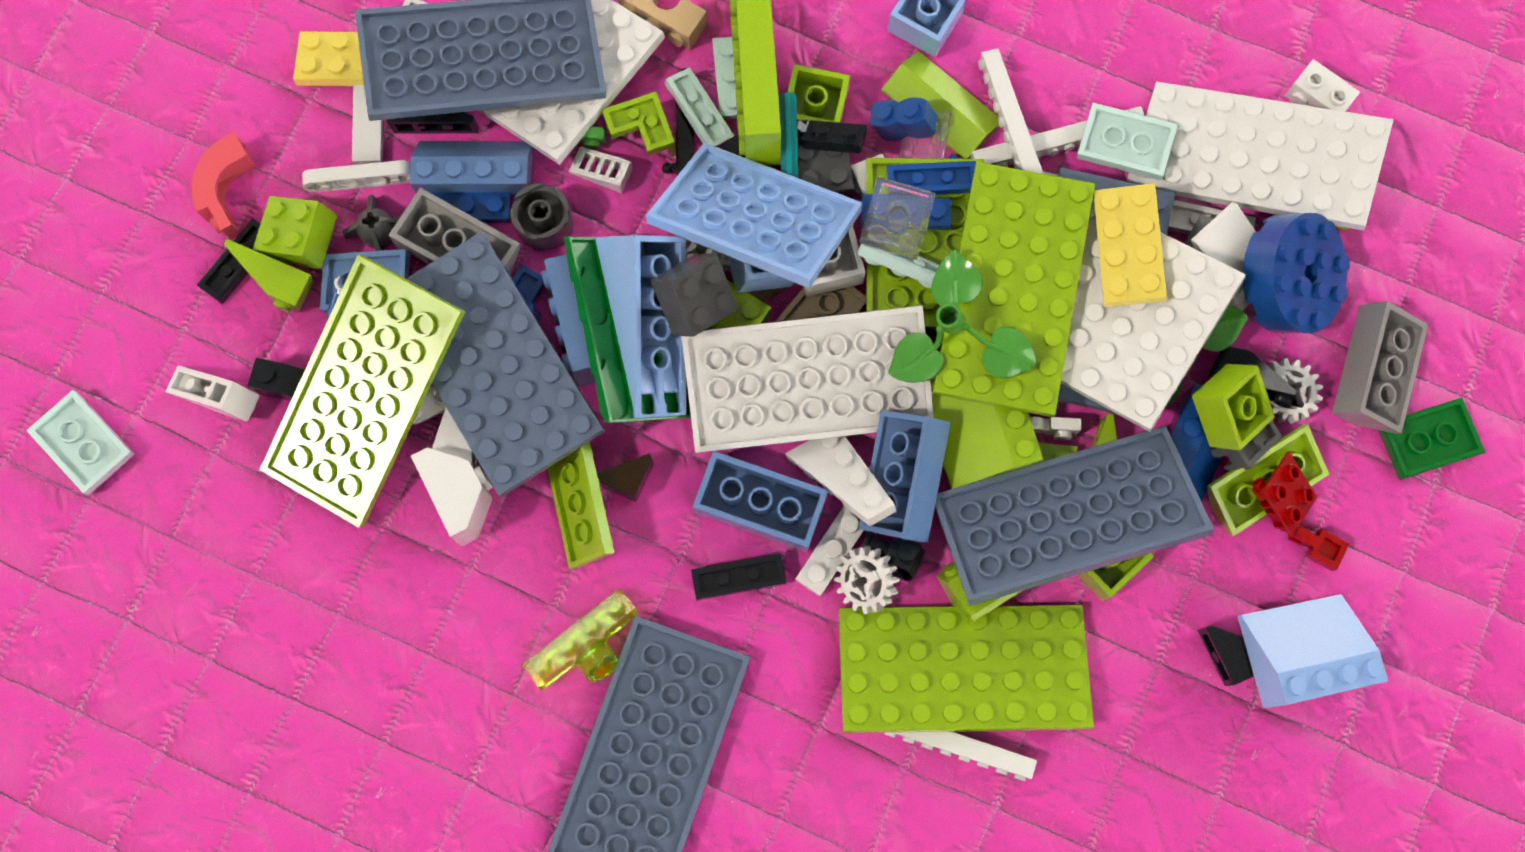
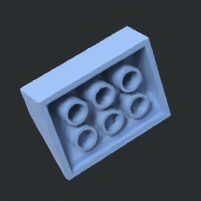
M1341 594L1237 616L1263 708L1294 704L1388 681L1379 649Z

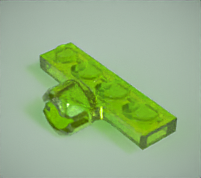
M619 588L526 661L523 667L541 691L574 666H578L589 681L604 680L614 672L618 663V657L608 645V639L637 616L639 612Z

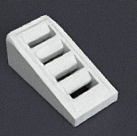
M580 147L569 173L622 194L633 167L632 162L626 159ZM584 157L589 158L585 169H580L579 167ZM594 162H599L595 172H591L590 170ZM604 165H608L609 167L605 175H602L601 172ZM614 168L618 169L616 177L612 178L611 175Z

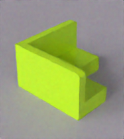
M657 92L602 109L604 121L612 139L639 131L648 156L667 149L671 156L676 155L675 141Z

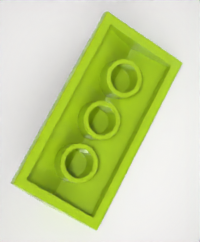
M920 51L901 63L881 90L891 100L897 102L913 97L927 100L937 114L936 133L934 136L961 159H969L972 151L978 150L1000 127L997 115Z
M1303 424L1278 440L1250 469L1240 468L1231 470L1207 485L1210 506L1231 536H1235L1267 515L1265 509L1260 505L1261 501L1252 492V482L1259 478L1268 481L1286 452L1291 453L1310 486L1330 475L1308 424Z

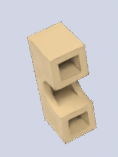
M618 0L621 6L662 30L668 40L677 47L683 46L690 50L708 25L707 11L689 0H681L676 7L669 10L658 8L656 4L659 0Z

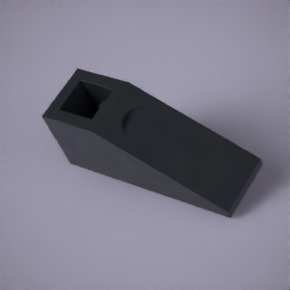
M1230 346L1219 352L1209 374L1210 378L1226 364L1258 365L1269 401H1273L1276 405L1284 408H1290L1291 406L1303 408L1304 403L1298 392L1254 353Z

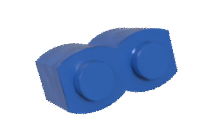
M913 97L901 102L883 100L874 103L871 107L870 124L880 137L885 140L895 141L907 136L927 138L936 133L937 114L927 100L923 98Z

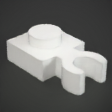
M1030 417L1035 433L1054 435L1056 440H1071L1072 436L1075 437L1081 431V419L1051 417L1050 419H1044L1041 417Z

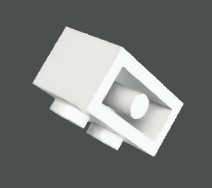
M1313 59L1284 96L1291 103L1346 111L1360 91Z

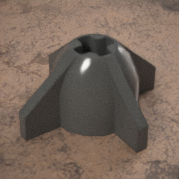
M370 195L368 196L367 209L358 216L356 223L342 231L345 239L359 237L368 247L375 249V251H383L385 247L393 242L388 235L400 218H393L386 210L378 208L375 196Z

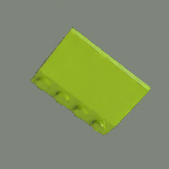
M935 377L930 379L931 393L933 392ZM932 394L934 418L951 422L943 461L950 489L1038 464L1044 460L1028 412Z

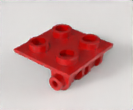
M1286 452L1268 481L1259 478L1252 482V492L1261 501L1260 505L1265 509V513L1269 515L1274 527L1281 531H1286L1290 537H1293L1315 502L1317 495L1291 453Z

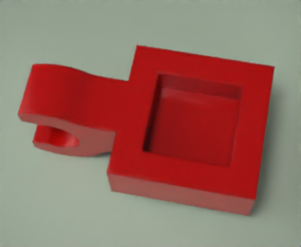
M1299 526L1293 537L1288 536V539L1293 543L1309 548L1305 555L1307 558L1330 571L1338 569L1349 546V543L1324 529L1318 530L1315 535L1308 529Z

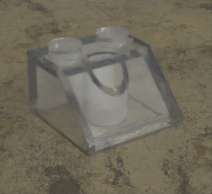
M877 176L860 231L859 243L917 260L927 231L936 193Z

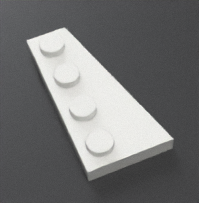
M845 436L808 440L785 453L789 462L794 466H799L805 475L820 483L824 489L828 490L831 496L835 495L840 499L846 508L867 525L872 526L897 512L895 504Z

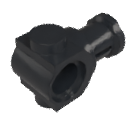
M869 532L862 544V547L870 546L871 550L881 549L880 557L889 555L891 557L888 562L889 567H897L892 572L893 576L909 583L915 578L926 554L921 544L901 538L889 542L876 537L874 532Z

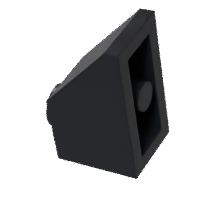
M1212 625L1197 630L1224 686L1236 685L1254 677L1243 637Z

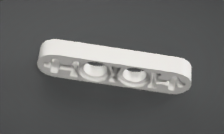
M398 160L310 169L302 173L303 189L309 192H327L410 183L411 162Z

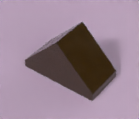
M650 453L598 472L599 486L637 502L654 465Z

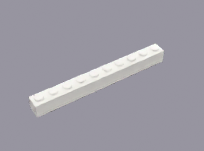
M999 48L981 52V59L978 60L980 71L983 70L985 85L988 84L989 97L994 101V112L998 113L999 126L1004 130V140L1009 144L1010 157H1013L1015 161L1014 168L1044 174Z
M1141 106L1124 110L1144 115ZM1087 121L1031 135L1030 137L1038 159L1045 155H1056L1059 151L1063 150L1071 151L1080 146ZM1008 142L972 151L970 159H983L984 163L1008 167V165L1015 162L1014 158L1010 157Z
M954 732L884 733V735L893 738L896 735L902 736V741L914 744V741L922 743L921 747L932 750L933 747L938 748L941 754L950 757L952 753L959 755V760L968 763L970 759L977 761V766L982 768L995 767V772L1007 775V772L1015 774L1014 778L1021 781H1026V778L1032 779L1037 763L1035 759Z

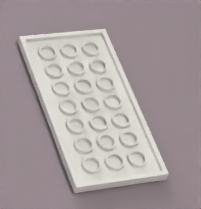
M1156 81L1146 116L1178 124L1162 180H1157L1129 172L1126 182L1138 185L1155 183L1156 189L1174 192L1175 196L1222 205H1230L1234 202L1240 208L1276 215L1317 213L1326 217L1328 221L1333 222L1336 226L1365 231L1394 119Z
M923 306L708 329L694 337L681 336L695 453L875 433L878 429L881 410L934 418L930 380L909 383L895 379L888 373L898 343L908 334H925Z

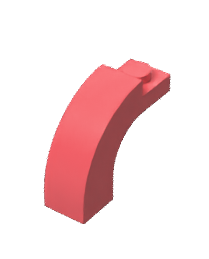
M235 132L221 138L206 150L196 165L191 183L192 200L196 211L207 222H211L218 234L223 232L230 240L236 238L240 231L226 206L225 197L227 189L236 177L256 167L246 146Z

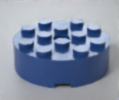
M1317 213L1271 216L1263 221L1264 226L1259 232L1253 233L1245 252L1243 273L1246 276L1243 281V289L1246 302L1252 303L1256 312L1255 320L1270 332L1316 333L1329 325L1336 316L1341 303L1346 300L1347 271L1350 267V260L1345 254L1344 245L1333 222L1328 221L1326 217Z

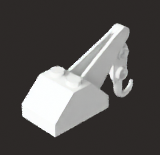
M432 386L429 388L412 425L420 424L442 412L444 414L432 449L427 447L411 455V458L449 536L463 547L479 538L493 499L489 492L493 486L485 472H483L480 466H477V458L435 387Z

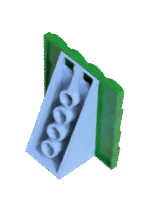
M651 235L564 237L571 282H574L579 318L584 327L591 375H594L600 413L604 417V422L616 423L691 418L682 337L672 334L650 280L686 260V239L680 236Z

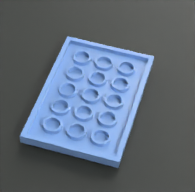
M704 142L646 214L647 224L810 288L862 212L863 203Z

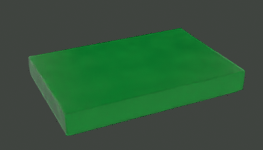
M1463 398L1406 415L1402 434L1378 430L1399 480L1486 453Z

